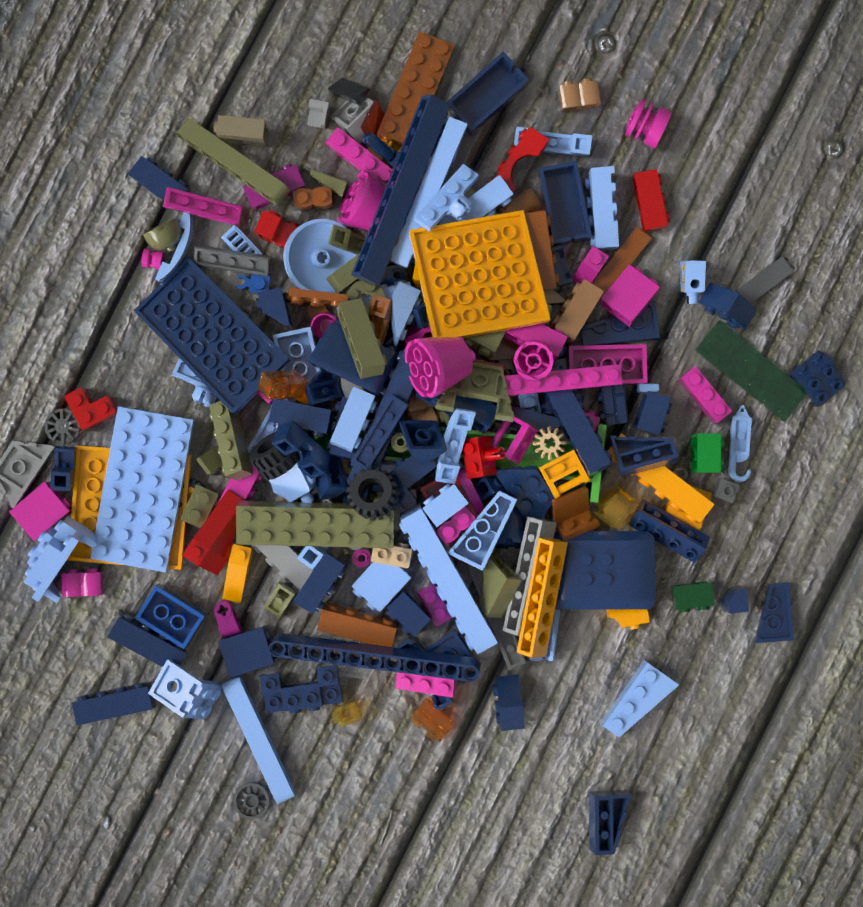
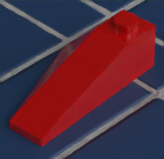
M227 490L182 556L218 576L229 560L232 543L235 538L236 506L239 501H244V499Z

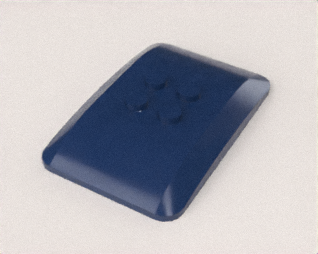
M588 531L565 541L568 544L555 610L650 609L654 606L656 601L655 540L651 533L646 531ZM558 532L554 533V539L565 541Z

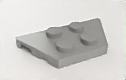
M19 441L11 442L0 459V489L6 495L11 508L20 503L53 453L55 446Z

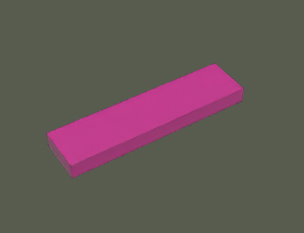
M170 187L166 188L163 204L165 208L238 226L240 223L242 206Z

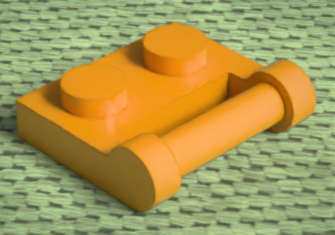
M574 450L539 468L555 499L571 488L590 481ZM576 470L580 473L576 478L558 487H555L553 483Z

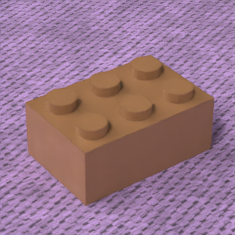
M585 279L581 284L577 282L569 294L571 300L567 298L559 311L562 315H557L549 327L551 329H558L567 336L564 343L566 346H570L604 292Z

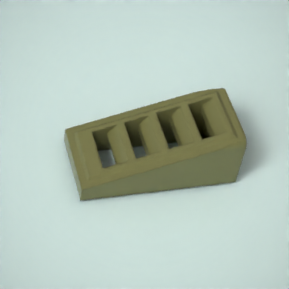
M313 169L310 170V175L315 181L324 187L330 188L332 193L339 198H344L348 188L346 181Z

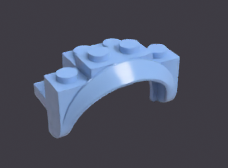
M69 516L64 521L60 520L55 528L51 527L48 532L43 531L38 538L40 542L38 547L33 546L28 553V556H30L27 562L29 568L25 572L27 578L24 583L36 591L32 598L38 602L45 595L57 603L61 596L53 580L78 542L85 543L92 548L97 543V537L91 530Z

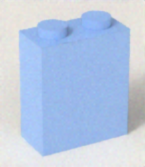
M373 562L353 583L352 587L354 589L352 592L360 599L364 597L368 601L367 605L374 612L376 610L381 612L411 579V576L401 567Z

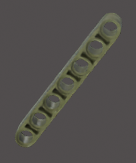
M188 118L176 132L177 136L189 146L274 205L278 206L290 191L280 180L192 119Z

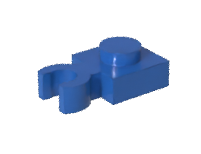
M242 274L237 276L239 279H244L243 285H236V288L240 290L248 287L249 293L258 294V292L267 291L270 288L271 276L251 274V279Z

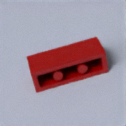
M657 169L634 173L632 182L642 231L650 232L665 229L670 222V216L664 207L666 196L664 192H661V174H658Z

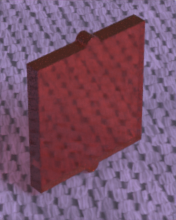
M376 100L373 101L361 125L364 134L371 133L377 135L385 115Z

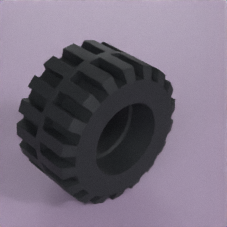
M276 432L263 438L249 455V462L264 480H272L282 476L300 458L297 451L283 455L271 444Z
M367 467V471L361 469L359 470L361 472L359 475L356 473L353 475L355 479L350 480V487H347V493L349 494L347 498L350 505L365 519L370 518V520L375 521L376 518L379 520L384 519V515L390 516V511H395V504H399L400 501L398 498L400 491L398 490L397 483L386 470L382 471L379 467L375 469ZM372 485L383 486L384 492L378 501L373 503L364 501V493L367 488Z

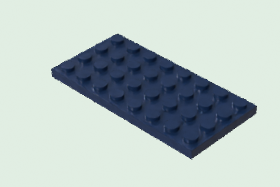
M189 257L134 310L234 415L291 361Z

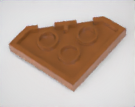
M289 288L287 294V302H291L290 305L299 307L302 304H310L315 307L331 304L333 307H338L340 302L348 301V295L297 288Z

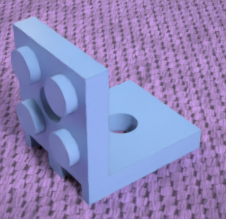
M167 660L148 694L183 718L205 719L211 713V707L221 695L222 684L215 681L200 680L172 660ZM175 681L177 689L172 692L171 684Z

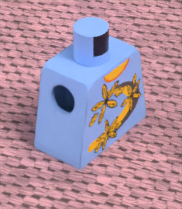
M680 261L681 292L687 293V304H697L698 292L705 291L706 261ZM692 280L695 281V284H694L693 287H691V285H690V283H691Z

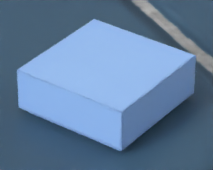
M638 384L637 392L645 393L651 391L656 393L659 391V384Z

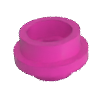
M361 548L353 553L352 561L357 567L364 568L370 564L371 554L368 550ZM364 555L365 561L360 562L358 556Z

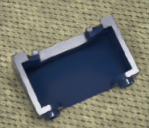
M336 320L335 323L330 322L311 353L308 362L381 398L384 387L390 381L389 374L393 368L396 369L399 362L396 360L399 350L391 345H388V347L381 345V353L386 356L387 366H385L383 374L360 379L340 321Z

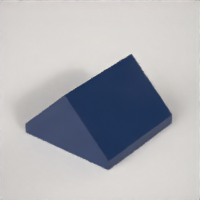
M399 421L408 450L421 465L447 451L437 421Z

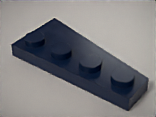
M655 301L650 302L630 328L615 316L583 326L581 328L582 345H613L659 340L660 335Z

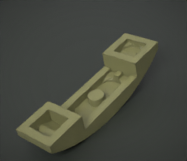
M333 224L328 244L358 255L366 237Z

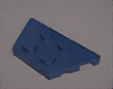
M512 466V469L496 467V476L507 493L518 499L515 505L527 521V517L542 518L555 498L538 466Z

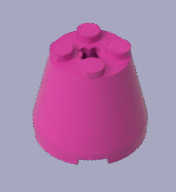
M363 169L357 175L358 181H355L348 188L339 208V211L342 212L341 217L338 216L336 220L342 225L369 231L386 187L371 173Z
M462 336L417 338L409 341L405 349V362L409 363L412 374L409 379L415 390L422 397H436L470 375L473 361H475L474 351L469 350Z

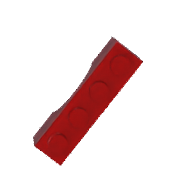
M529 127L528 130L524 128L519 136L521 140L517 146L513 145L509 150L507 161H502L497 168L499 172L497 176L500 175L513 195L517 188L513 182L512 173L517 162L527 156L540 157L550 142L548 138L532 127Z

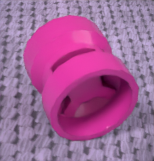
M145 248L141 260L142 267H154L156 270H159L162 262L165 261V252L159 250L153 252L151 249Z

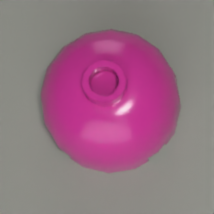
M536 339L528 340L521 344L514 356V364L518 374L532 381L546 377L552 370L554 363L553 352L549 345Z

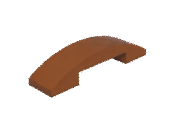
M374 295L369 308V314L371 315L369 320L374 323L375 337L379 338L383 346L391 317L392 300Z

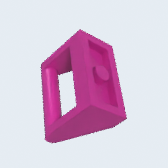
M514 417L513 421L521 425V428L507 452H501L500 454H506V458L519 464L538 430ZM502 422L491 441L493 449L497 448L511 422Z

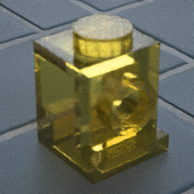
M356 699L335 706L333 708L334 712L331 713L334 723H338L339 727L362 720V714ZM349 710L350 715L345 716L343 711Z

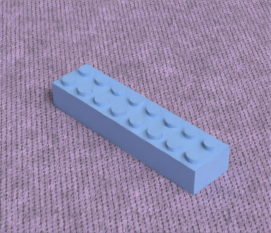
M418 503L400 513V520L398 522L404 534H409V543L414 551L418 550V559L423 568L428 567L427 573L432 584L437 583V592L442 601H447L445 604L451 617L456 616V625L461 634H466L464 637L470 650H475L478 655L496 645L498 642L491 627L477 606L475 599L450 555L447 554L446 548L425 511L422 509L421 504Z

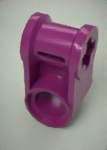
M221 600L214 608L221 637L227 638L242 633L241 625L232 602ZM222 605L224 608H228L226 614L224 611H220Z

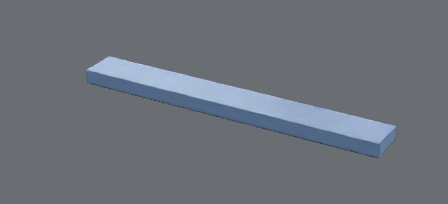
M449 117L416 194L413 206L408 213L406 223L400 232L399 241L393 249L391 262L408 268L413 256L409 230L423 228L414 221L415 216L442 188L468 126L467 123Z

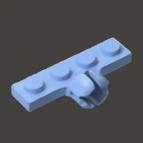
M463 164L415 216L414 221L430 232L445 215H451L457 220L464 219L465 216L463 214L467 215L472 207V201L465 197L464 194L478 180L479 174Z
M179 358L172 376L195 385V390L192 394L193 400L198 404L202 402L204 403L203 406L210 407L209 405L214 404L217 397Z

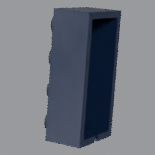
M504 51L446 102L450 105L448 109L450 114L455 119L467 123L466 131L470 136L477 132L528 86L529 79L518 67L514 71L515 63Z
M577 161L539 168L537 174L546 216H550L551 227H548L549 235L553 236L554 246L552 247L569 244L571 240L572 243L590 240L592 234Z

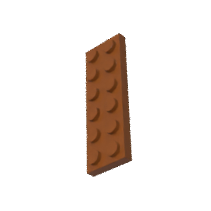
M419 31L377 136L403 145L421 97L431 94L435 96L454 50V44Z

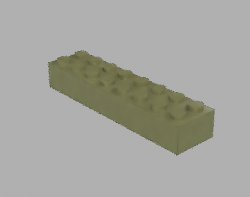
M239 501L236 506V544L393 548L395 511L391 510V515L388 517L384 515L382 520L376 518L373 521L370 518H363L350 504Z

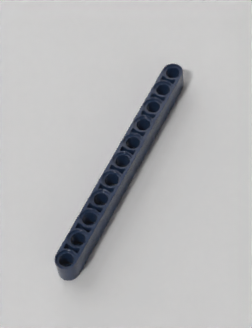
M284 633L276 634L269 645V652L275 657L468 682L477 680L481 668L479 660L473 657ZM276 643H280L283 647L277 646ZM295 645L300 646L302 649H297ZM314 648L320 649L321 652L315 651ZM333 650L340 652V654H335ZM352 653H357L359 657L352 655ZM371 655H375L379 659H373ZM390 658H396L398 661L394 662ZM410 660L416 661L417 664L410 663ZM428 663H435L437 666H430ZM448 665H453V666H455L456 668H455V669H451V668L448 667ZM467 668H474L475 671H469Z

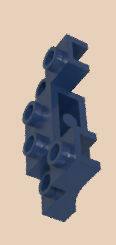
M413 455L407 460L401 458L394 464L396 468L389 472V475L393 477L399 487L400 496L398 498L400 501L395 506L400 512H403L417 501L409 487L437 467L439 456L424 465H421ZM459 459L458 464H459V466H460V468H461V467H463L464 465H463V463H462V462L460 461V459Z
M335 664L324 667L318 666V681L282 686L281 672L267 675L261 674L260 682L266 713L290 711V714L300 713L301 709L308 708L309 711L320 710V707L323 705L342 703L344 700L338 666Z

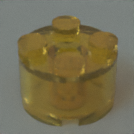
M615 484L613 487L616 489L613 491L609 489L600 499L596 506L599 510L598 512L594 511V515L612 529L616 527L621 529L627 521V516L635 512L638 504L634 496L618 484Z

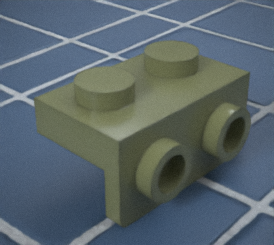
M196 484L180 519L201 528L209 517L212 507L215 508L217 506L219 494L214 490Z

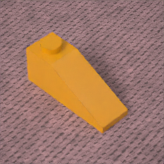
M233 544L222 599L237 603L242 602L254 552L253 547Z

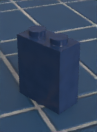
M265 625L218 641L230 678L272 665L276 662L275 659L278 657L273 656L269 652V640H272L269 629L265 628Z

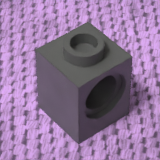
M717 478L712 491V497L727 503H733L740 485Z

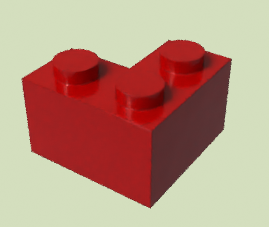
M263 210L254 232L258 238L284 249L289 236L299 224L292 221L286 223L282 220L279 213L273 210H269V212Z
M82 387L64 396L82 431H88L115 417L118 407L112 396L107 395L93 402L87 389Z

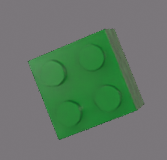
M691 434V473H721V469L724 468V458L721 457V449H724V438H721V434Z

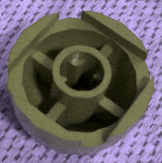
M174 217L148 230L143 235L146 242L153 249L159 251L166 249L169 252L177 248L176 243L180 241L183 233L179 220Z

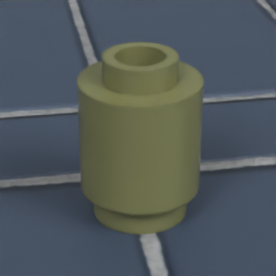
M396 433L391 439L393 449L401 453L407 452L408 447L403 433ZM401 438L404 440L403 446L397 444V441Z

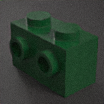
M710 581L671 585L673 609L679 610V613L690 612V608L697 607L698 610L710 609L709 606L715 605L713 586Z

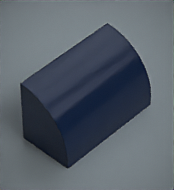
M331 456L326 473L316 477L320 500L337 497L347 488L340 458Z
M737 585L728 589L722 598V611L729 614L749 612L746 588Z

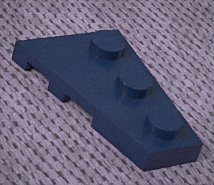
M789 582L768 584L754 643L794 640Z

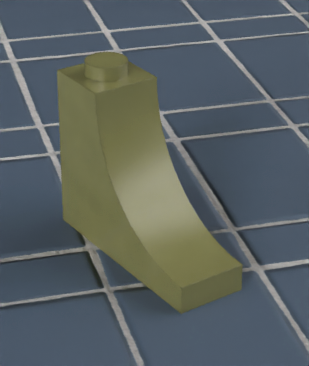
M495 549L483 570V590L477 605L482 610L483 615L488 618L503 617L522 581Z

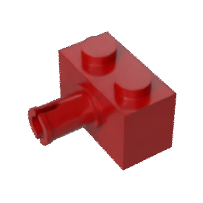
M491 436L465 439L463 455L467 479L497 474L495 460L505 459L506 454H498L505 452L503 447L492 448Z

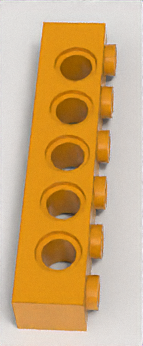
M538 538L517 647V653L531 658L546 657L568 542L554 538Z

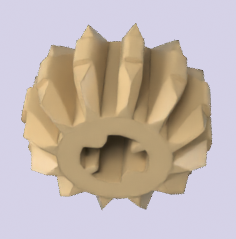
M549 426L547 434L543 429H540L542 437L535 434L534 437L539 439L540 442H533V445H540L535 452L538 453L543 450L541 458H544L545 454L548 453V460H552L551 453H554L555 457L558 458L559 454L556 450L558 449L560 452L565 451L559 445H566V441H559V439L564 437V434L562 433L557 437L556 434L559 429L556 428L554 433H551V427ZM552 438L555 446H551L548 449L545 447L544 441L545 439L549 440Z

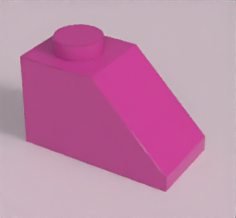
M592 246L572 277V283L575 285L577 282L581 284L584 279L592 283L609 256Z

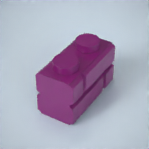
M431 583L417 591V594L437 627L452 617L447 610L445 601H442L436 585Z

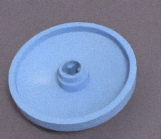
M315 219L301 224L291 233L285 244L283 259L286 273L297 288L336 293L326 280L327 277L356 256L328 244L333 224L344 227L342 224L329 219Z

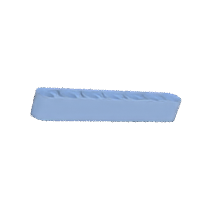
M239 675L222 683L223 691L276 803L279 804L296 796L294 787L242 677Z

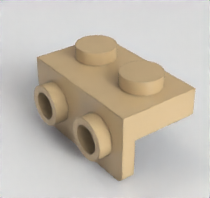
M398 542L393 548H373L371 562L409 568L412 548H409V544Z

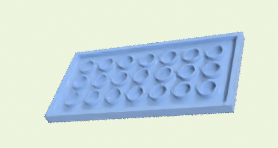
M123 407L117 408L95 530L97 543L92 548L90 559L168 572L195 420Z

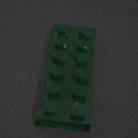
M720 320L716 322L694 350L782 422L788 419L807 395L801 385Z

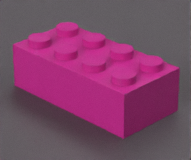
M646 344L567 347V370L621 364L623 384L620 385L647 383Z

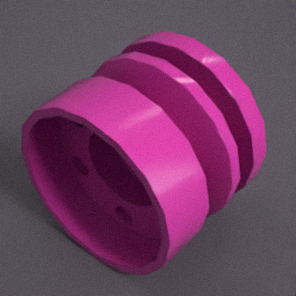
M642 98L641 102L635 106L629 118L625 136L630 137L632 131L636 130L634 140H637L641 134H644L643 144L655 149L668 124L672 111L661 106L656 113H653L654 103L651 102L648 109H645L644 106L647 99Z

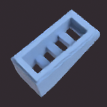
M233 225L221 237L234 251H240L248 244L249 247L244 252L250 253L254 250L255 253L253 254L262 255L258 248L236 225ZM237 232L238 235L230 242L229 239ZM241 238H243L244 241H243L240 245H238L237 247H235L234 245H235Z

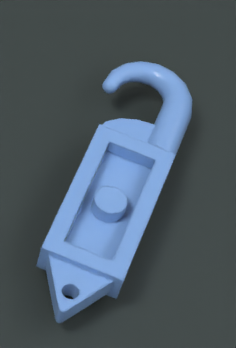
M741 405L736 414L731 416L728 472L731 479L737 482L747 480L751 474V470H747L744 476L736 474V463L747 460L750 451L752 418L749 417L744 405Z

